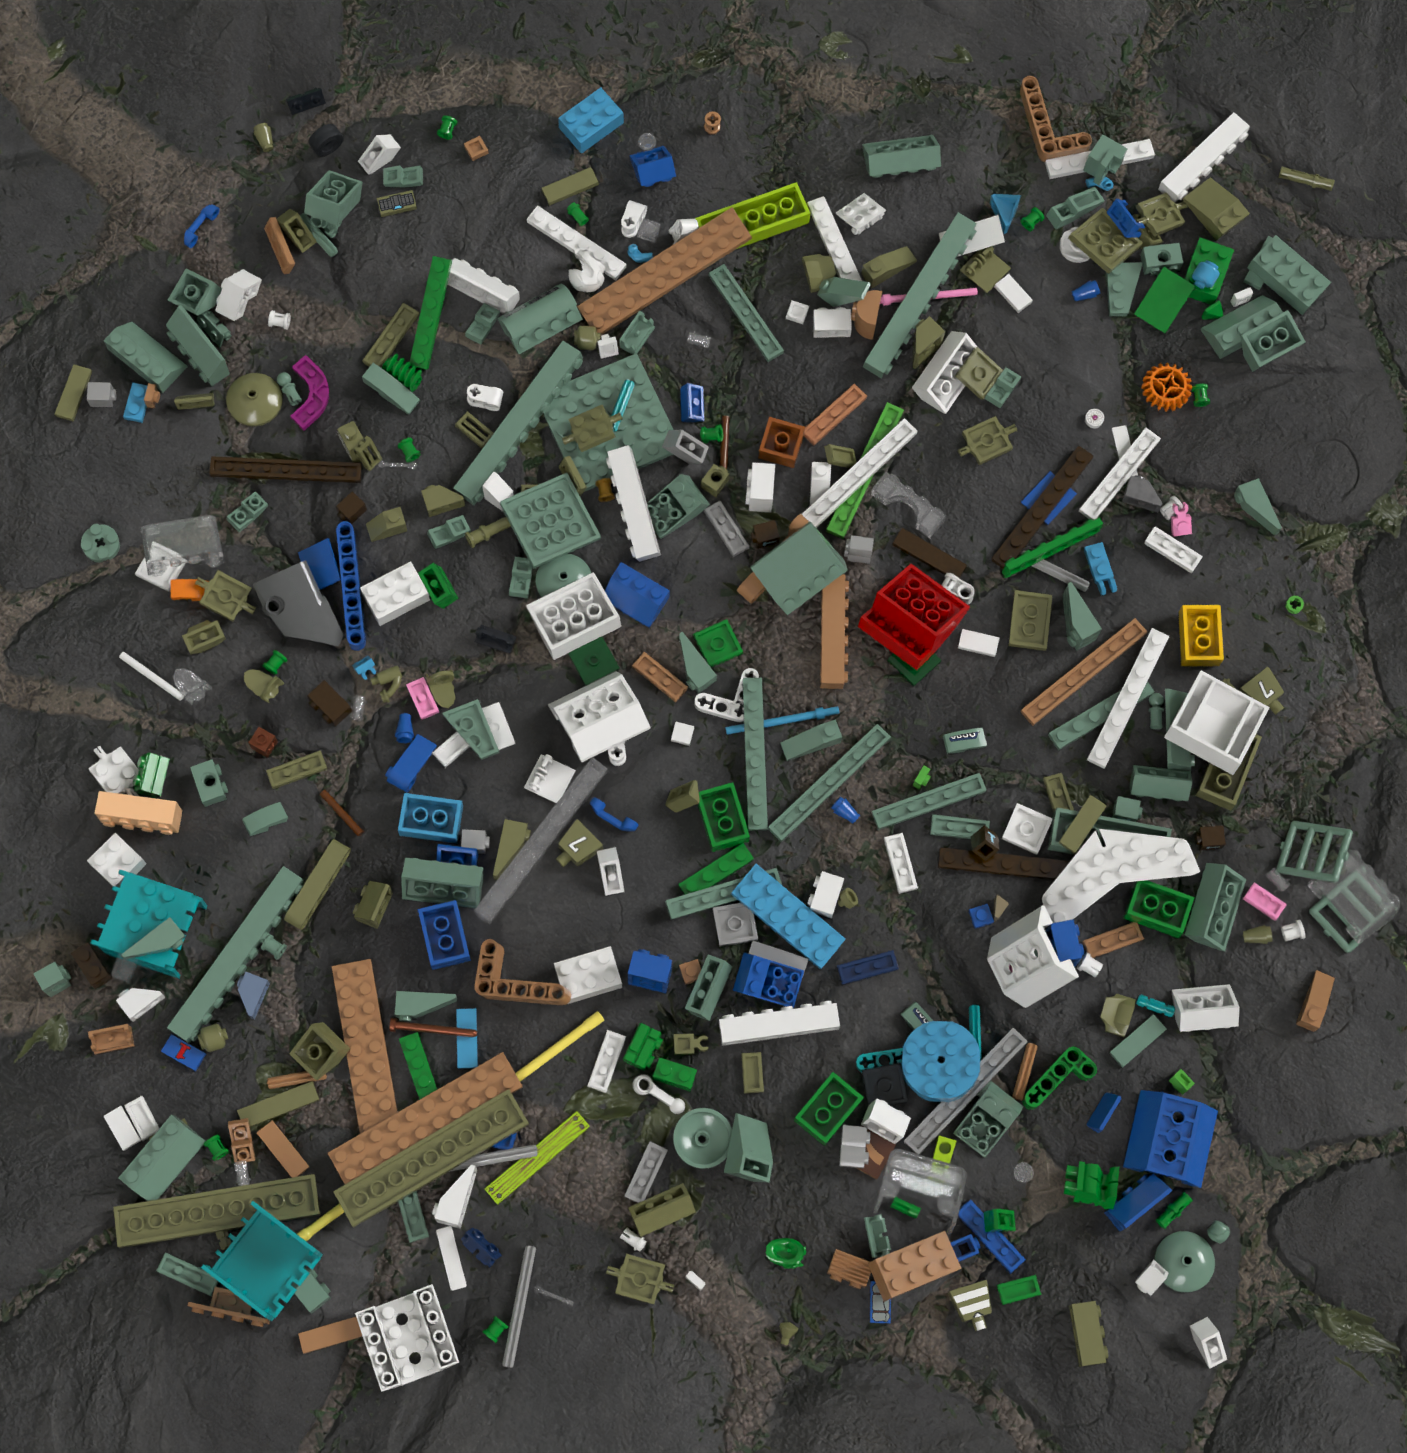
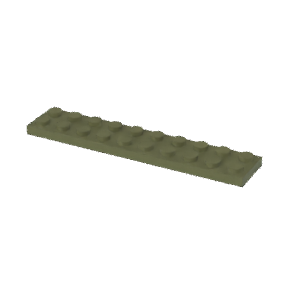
M508 1089L333 1192L354 1228L529 1125Z
M315 1174L114 1207L117 1247L123 1248L244 1228L246 1224L241 1221L242 1217L249 1221L257 1211L251 1205L252 1201L280 1222L320 1215Z

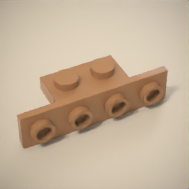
M215 1287L210 1306L188 1302L187 1305L195 1313L204 1314V1310L212 1312L211 1316L224 1318V1315L232 1316V1321L241 1323L244 1322V1319L251 1320V1325L263 1327L264 1324H270L268 1319L251 1316L252 1307L228 1289Z

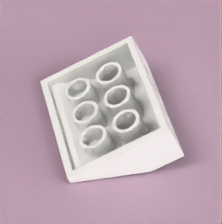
M594 572L526 605L553 660L621 627L620 617Z

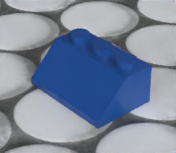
M622 562L612 575L605 589L614 608L648 628L651 627L668 601L670 590Z
M1145 1174L1137 1181L1139 1185L1134 1189L1129 1187L1122 1193L1124 1197L1119 1201L1116 1200L1114 1209H1108L1105 1214L1120 1232L1167 1196L1172 1189L1156 1175L1152 1174L1148 1177Z

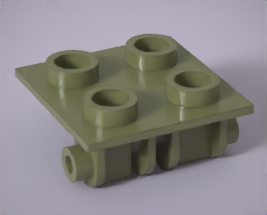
M992 246L979 250L960 269L964 275L986 293L1011 269L1010 266L993 253L994 248Z

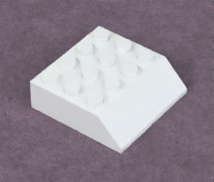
M1200 671L1164 738L1234 775L1270 707Z

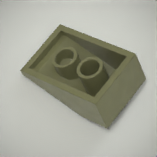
M1211 177L1183 198V201L1216 241L1250 214L1239 199Z

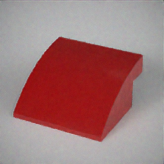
M910 564L877 592L872 608L861 616L858 627L915 670H918L949 637L970 606L917 567Z

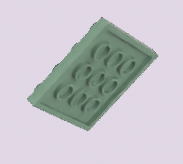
M568 473L500 501V506L533 569L601 538Z

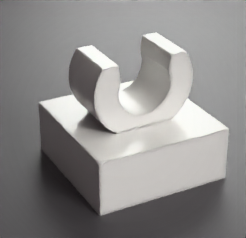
M608 334L601 335L602 340L597 341L600 358L618 355L616 338H609Z

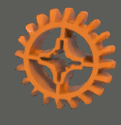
M1168 362L1165 364V367L1161 363L1158 364V367L1153 366L1151 371H1147L1146 376L1142 380L1144 382L1141 386L1144 389L1142 394L1147 396L1146 402L1152 401L1151 407L1157 405L1158 411L1161 407L1164 408L1165 412L1168 411L1169 407L1172 411H1175L1176 407L1180 409L1191 396V378H1186L1188 372L1182 373V367L1176 369V363L1172 367H1170ZM1161 376H1168V377H1166V378H1164V379H1163V378L1157 379L1158 377H1161ZM1167 382H1169V384H1168V387H1169V388H1168L1167 391L1165 392V389H1166L1165 386H1166Z

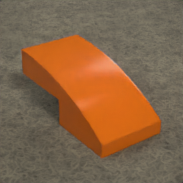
M195 579L170 580L172 600L191 599L192 601H200L202 599L205 589L195 584Z

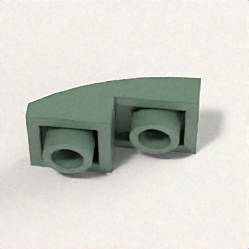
M254 492L241 502L239 508L227 516V521L238 532H241L268 507V504Z
M281 802L253 812L244 817L242 821L249 835L253 836L268 831L270 826L287 822L288 816Z

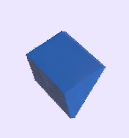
M438 844L437 861L477 866L478 852L475 848Z

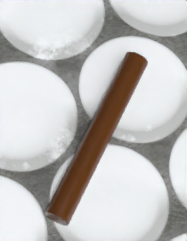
M722 416L724 436L723 441H721L720 466L727 470L729 416Z
M326 790L320 793V796L357 836L364 832Z

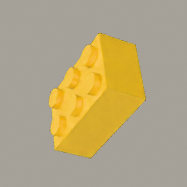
M1182 605L1178 612L1181 666H1220L1224 660L1221 605Z

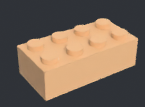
M99 791L94 814L104 826L115 827V825H122V828L134 830V827L142 828L141 830L145 832L159 830L162 834L172 835V833L179 832L182 809L176 801Z

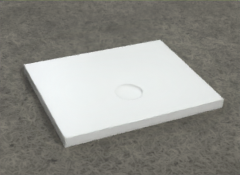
M500 703L482 708L498 749L501 750L516 744Z

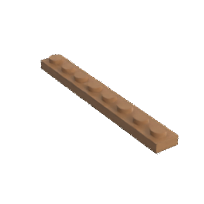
M1136 618L1133 619L1025 706L1021 713L1034 726L1148 633L1147 630Z

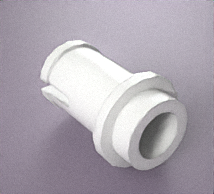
M628 1227L623 1231L625 1234L620 1236V1239L633 1246L635 1251H641L647 1243L644 1237H639Z

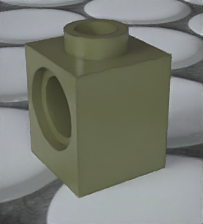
M713 464L701 480V488L717 497L729 481L728 471L722 466L718 467ZM719 477L721 480L714 482L712 478Z

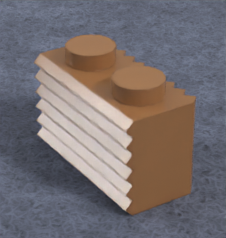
M836 1249L827 1274L831 1275L830 1279L837 1282H842V1279L850 1282L849 1286L860 1290L861 1287H866L871 1270L868 1263L870 1262Z

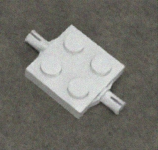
M101 746L95 748L94 752L100 759L88 769L104 791L139 796L133 789V780L135 775H138L139 769L120 746L108 754L103 751Z

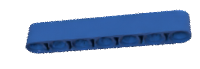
M344 521L338 524L336 533L346 634L350 648L354 651H359L365 647L366 638L356 539L351 523ZM344 530L350 531L348 535L341 534ZM345 548H352L349 553L343 552ZM348 565L354 566L351 571L344 570ZM350 583L356 584L352 589L346 588ZM351 601L358 602L354 607L348 606ZM353 619L359 620V623L356 625L350 624ZM354 637L361 638L358 643H353L352 639Z

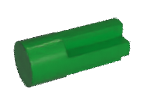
M897 1197L894 1198L891 1208L917 1219L921 1210L920 1207Z

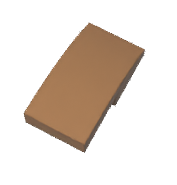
M248 1118L228 1121L235 1164L255 1161Z

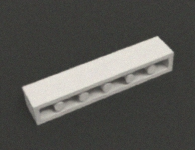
M1233 113L1161 181L1158 190L1161 193L1167 192L1173 202H1176L1178 199L1182 200L1188 194L1190 188L1194 189L1199 184V179L1202 176H1208L1212 171V167L1215 164L1218 166L1223 161L1224 155L1227 153L1231 154L1236 148V144L1239 141L1242 143L1249 134L1247 132L1250 126L1237 114Z
M628 445L608 451L606 462L608 468H612L613 471L611 480L613 486H617L618 493H616L618 504H622L623 511L620 512L623 522H626L628 529H625L628 540L631 539L633 546L630 547L633 558L636 557L639 562L660 556L661 553L632 448Z
M831 1001L820 1002L819 1006L803 1004L797 1009L788 1006L781 1008V1011L773 1012V1009L762 1010L761 1014L745 1012L739 1017H734L733 1014L722 1016L723 1019H719L722 1046L839 1030L840 1028L837 1003L832 1004Z

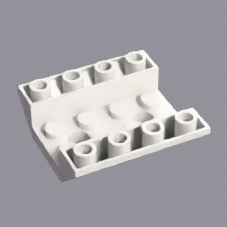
M618 672L609 674L548 704L556 720L559 719L570 737L573 749L581 762L650 729L639 701L623 675ZM612 696L619 697L617 701H609ZM578 713L584 714L582 718H575V715Z
M1044 905L991 937L987 957L1004 995L1025 1008L1079 977L1071 959L1060 962L1044 928L1051 925L1052 921ZM1035 949L1038 952V957H1036L1034 954ZM1009 964L1012 966V972L1009 970Z
M433 1284L380 1306H373L355 1313L381 1392L403 1386L459 1363ZM399 1314L407 1315L408 1321L405 1325L397 1323L396 1319ZM417 1352L421 1355V1361L418 1364L410 1362L409 1358L412 1353Z

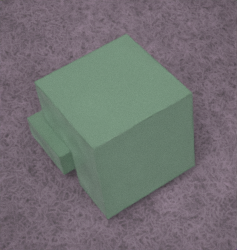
M1102 134L1088 155L1083 171L1094 176L1093 182L1100 185L1108 171L1114 174L1117 172L1128 148Z

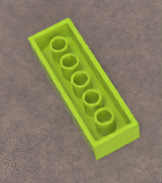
M796 182L695 219L698 222L699 229L733 207L752 236L751 240L738 247L741 248L808 224L811 213Z

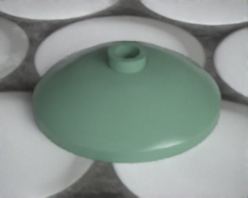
M566 554L538 568L536 574L537 591L542 598L591 574L590 568L581 558L573 554ZM562 574L567 575L565 579H562L560 576Z
M697 1108L683 1115L676 1124L673 1134L675 1150L679 1157L692 1167L700 1169L712 1168L726 1159L732 1128L727 1119L713 1109ZM699 1136L705 1137L704 1143L698 1141Z
M1188 1231L1172 1233L1160 1242L1155 1252L1154 1260L1169 1273L1163 1283L1175 1291L1185 1293L1199 1290L1209 1282L1214 1273L1215 1258L1213 1251L1207 1241L1195 1233ZM1185 1257L1190 1258V1264L1184 1262Z

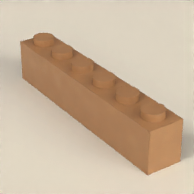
M844 574L821 590L820 688L843 689L844 683H848V671H844V665H848V653H845V646H848V635H845V628H848L849 619L845 617V610L849 608V599H845V592L849 591V581H845Z

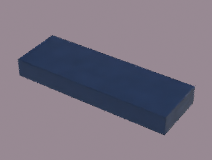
M893 950L837 965L842 985L899 969Z

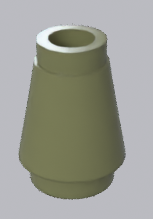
M267 123L254 126L253 134L263 151L273 150L271 127Z
M1262 925L1243 931L1244 943L1268 944V942H1272L1271 927Z

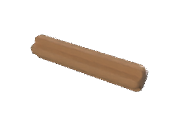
M1032 1043L1026 1045L1012 1098L1022 1101L1024 1098L1037 1050V1045Z
M307 1071L268 1078L267 1084L269 1089L318 1080H315ZM325 1074L319 1080L326 1079L327 1075Z

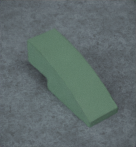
M1096 187L1068 197L1065 202L1051 207L1046 216L1054 228L1059 229L1104 203L1105 200Z
M372 363L362 376L365 384L376 390L381 397L408 415L420 402V399L375 363Z

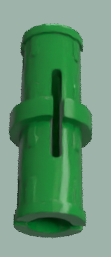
M1183 1192L1172 1204L1170 1203L1167 1206V1209L1156 1219V1222L1165 1229L1176 1217L1179 1218L1181 1216V1212L1193 1200L1188 1194Z

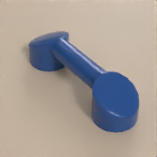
M209 205L201 210L195 221L185 231V246L189 248L194 247L198 240V236L194 233L206 217L213 221L218 216L220 208L215 205Z
M593 797L590 801L595 814L619 830L632 832L639 826L628 817H625L624 821L621 822L603 811L606 804L598 798Z

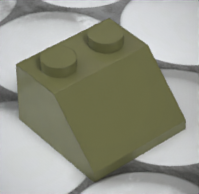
M930 316L926 320L922 319L916 325L913 340L912 367L914 369L938 350L943 342L945 331Z
M369 881L368 886L365 885L361 892L362 900L360 904L357 903L353 910L356 921L378 929L393 895L390 885Z
M324 1022L311 1024L289 1054L315 1080H319L340 1063L350 1048Z

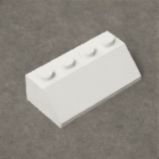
M456 258L452 260L447 285L483 304L486 303L500 310L502 314H506L514 309L520 300L519 291L514 286H507L499 278L488 276L482 269L471 267L465 260L460 261Z
M951 331L912 387L921 400L944 414L948 412L965 387L955 375L972 350L977 347L968 334Z

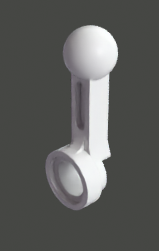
M639 1075L634 1079L633 1089L637 1094L646 1095L649 1093L667 1104L674 1114H680L684 1111V1101L680 1098L674 1099L656 1087L649 1076ZM641 1079L647 1080L649 1084L645 1091L639 1087Z

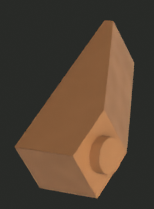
M1317 970L1315 971L1296 1025L1313 1032L1320 1028L1327 1009L1334 977Z

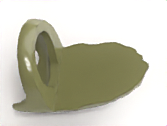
M252 669L244 673L246 686L267 703H270L269 699L275 698L278 694V687L284 685V682L277 676L272 678L260 670Z
M440 671L430 677L426 674L427 683L434 700L442 708L448 709L451 707L455 700L454 686L452 684L454 680L453 671Z

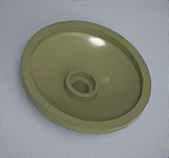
M250 373L239 377L232 383L226 396V404L231 416L239 423L247 426H261L272 421L278 415L283 401L279 385L271 377L261 373ZM251 393H256L255 396H250Z

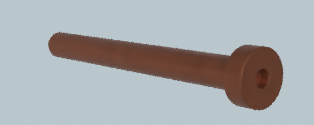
M391 1018L390 1032H396V1029L465 1037L477 1036L475 1029L397 1021V1018Z

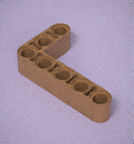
M1033 76L1025 77L1021 84L1020 95L1040 160L1045 162L1048 159L1088 152L1092 142V138L1088 133L1081 132L1057 138L1054 137L1039 83Z
M799 514L791 522L786 539L810 521L802 514ZM752 572L738 587L737 592L752 604L766 588L755 573Z
M487 939L482 943L475 980V991L479 995L493 1000L566 1005L570 1002L571 992L560 984L500 979L504 948L492 939ZM495 946V951L490 954L491 948ZM492 965L491 971L487 973V968ZM489 984L488 990L484 992V987ZM507 986V991L502 994V989ZM526 988L525 993L520 995L521 990ZM544 989V994L539 997V992ZM563 991L562 996L557 999V994Z

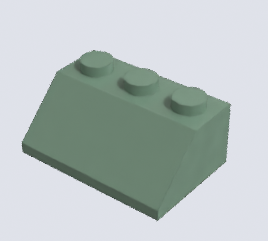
M1288 310L1241 335L1243 356L1252 372L1306 342Z

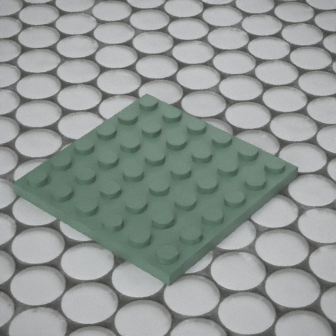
M637 353L570 380L562 386L559 396L551 401L548 411L543 413L563 458L570 456L587 487L585 491L597 487L595 485L597 480L611 479L613 471L612 468H608L606 462L608 451L629 445L632 448L637 469L673 455L662 448L668 430H673ZM631 380L634 382L635 386L624 411L623 420H621L617 431L614 432L615 438L584 452H581L575 441L564 445L562 437L572 434V428L568 419L603 404L606 413L611 417L624 381Z

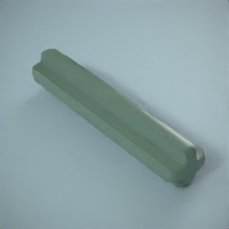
M302 213L300 217L317 243L330 257L335 256L338 253L337 248L319 228L312 225L311 219L305 213Z

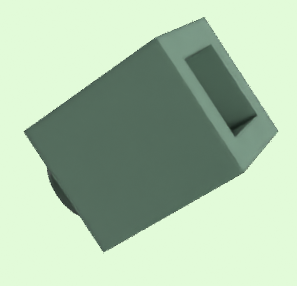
M1118 796L1114 802L1112 818L1136 822L1142 815L1141 801Z

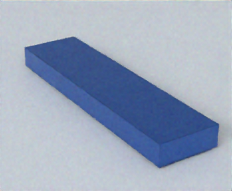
M971 1199L955 1213L1010 1274L1026 1260L1000 1231L985 1232L984 1213Z

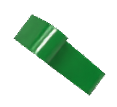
M1069 1047L1024 1095L1023 1105L1029 1110L1036 1109L1071 1071L1079 1079L1088 1081L1097 1073V1066L1080 1049ZM1068 1053H1074L1077 1060L1075 1062L1070 1061L1067 1057ZM1088 1066L1091 1069V1075H1085L1082 1067ZM1055 1067H1061L1064 1074L1062 1076L1056 1075L1054 1072ZM1041 1082H1049L1050 1090H1044L1041 1087ZM1038 1092L1040 1095L1031 1104L1029 1102L1030 1097H1033Z

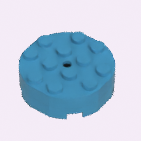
M930 1021L917 1027L909 1035L903 1046L902 1072L907 1085L919 1097L927 1101L952 1102L963 1097L975 1085L980 1073V1049L973 1035L963 1026L948 1021Z

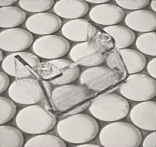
M895 1149L891 1151L888 1157L873 1213L877 1214L883 1197H896L900 1187L939 1198L937 1203L939 1212L951 1217L947 1230V1235L951 1236L957 1222L967 1173L962 1167L902 1149Z

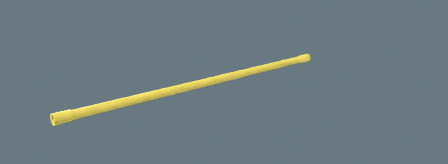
M598 1011L595 1012L580 1026L517 1071L515 1074L521 1082L585 1033L605 1021ZM340 1203L310 1226L302 1229L297 1235L307 1242L314 1234L344 1213Z

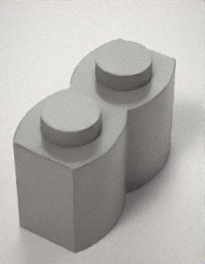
M851 535L850 539L846 540L844 556L847 557V561L870 564L874 538Z
M842 1126L840 1167L863 1169L864 1164H868L869 1152H865L866 1144H870V1132H867V1127Z

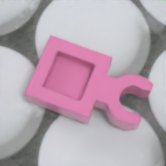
M1183 502V508L1178 510V506L1173 504L1172 509L1176 516L1171 517L1172 535L1175 537L1192 534L1191 516L1186 514L1188 512V505Z

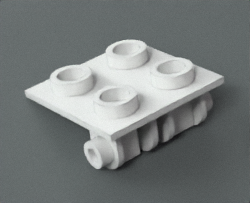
M863 193L837 211L836 214L853 227L851 231L856 235L861 234L865 227L868 229L870 225L872 226L875 222L881 220L886 210Z
M541 754L524 788L559 804L576 770L553 760V757L548 754L545 756Z

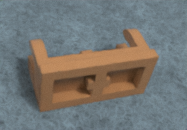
M128 1024L88 1032L92 1042L91 1049L94 1054L134 1047L132 1028Z

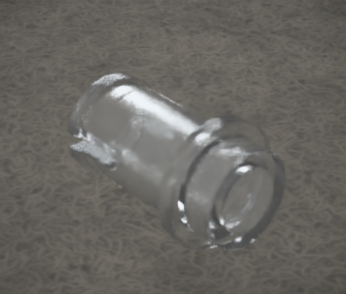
M696 331L689 332L687 342L690 345L695 344L709 348L711 337L695 333Z
M354 696V699L351 701L353 702L351 719L363 720L364 705L367 704L366 697Z
M1275 868L1266 874V877L1277 887V891L1280 890L1283 893L1290 886L1289 880H1285Z
M247 1161L234 1163L237 1177L235 1183L238 1186L250 1185L252 1180L248 1175Z

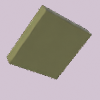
M975 347L955 377L977 397L984 399L1003 372V369L982 350Z

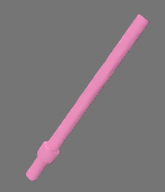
M977 288L940 291L935 299L977 295L978 291ZM884 294L881 297L880 304L885 306L891 305V303L902 302L907 294L893 296Z

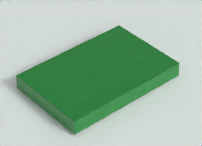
M1163 267L1134 315L1166 334L1194 290L1195 285Z

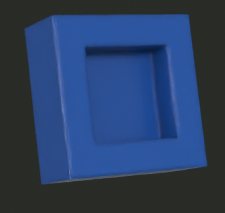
M988 904L969 909L975 929L994 923Z

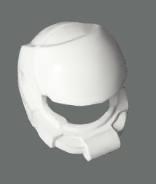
M577 248L575 250V257L579 259L583 270L569 269L570 283L578 291L594 292L604 282L603 272L605 266L588 253Z

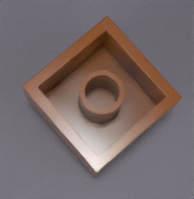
M769 417L758 458L794 468L804 437L805 427Z

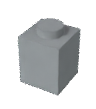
M88 382L87 401L90 407H113V401H116V389H113L111 383Z
M462 829L461 847L475 848L478 854H485L486 848L490 846V837L487 836L486 831Z

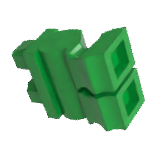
M1079 1161L1078 1167L1067 1165L1065 1179L1076 1181H1065L1063 1194L1074 1196L1073 1202L1094 1203L1095 1206L1099 1205L1104 1209H1114L1117 1198L1119 1167L1110 1168L1109 1173L1106 1175L1103 1174L1097 1164H1085V1162Z

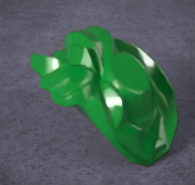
M779 1238L772 1240L766 1246V1255L774 1264L780 1265L784 1269H794L804 1265L801 1263V1260L806 1255V1246L803 1247L795 1239Z

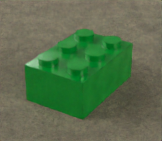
M1199 238L1184 279L1195 285L1192 274L1197 265L1206 260L1219 267L1220 275L1211 288L1205 287L1201 289L1195 285L1194 290L1189 296L1190 298L1210 305L1215 303L1234 249Z
M734 783L700 791L698 808L711 851L715 852L749 842L750 835Z
M1148 880L1136 881L1123 918L1179 938L1184 932L1195 897Z
M832 1072L797 1114L794 1121L825 1146L864 1097Z

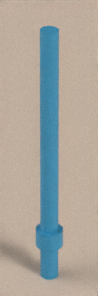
M838 706L826 709L821 707L816 708L815 711L764 720V728L817 718V720L824 719L825 716L839 714ZM744 724L725 727L726 734L744 732Z

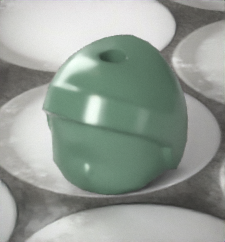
M1215 1220L1207 1229V1233L1212 1241L1221 1244L1229 1237L1230 1229L1226 1224Z

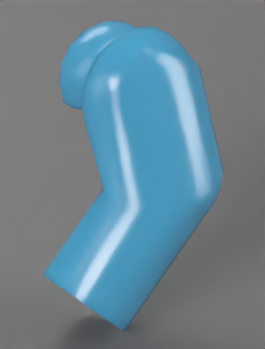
M1095 177L1086 179V186L1088 188L1098 186L1106 191L1113 188V182L1107 177L1103 179L1100 185L1093 182Z
M636 244L628 246V255L637 263L647 262L653 258L652 253H641Z

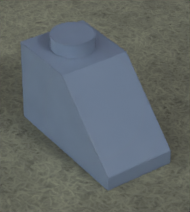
M245 972L244 976L239 978L237 987H239L238 991L249 1017L255 1020L270 983L264 978Z

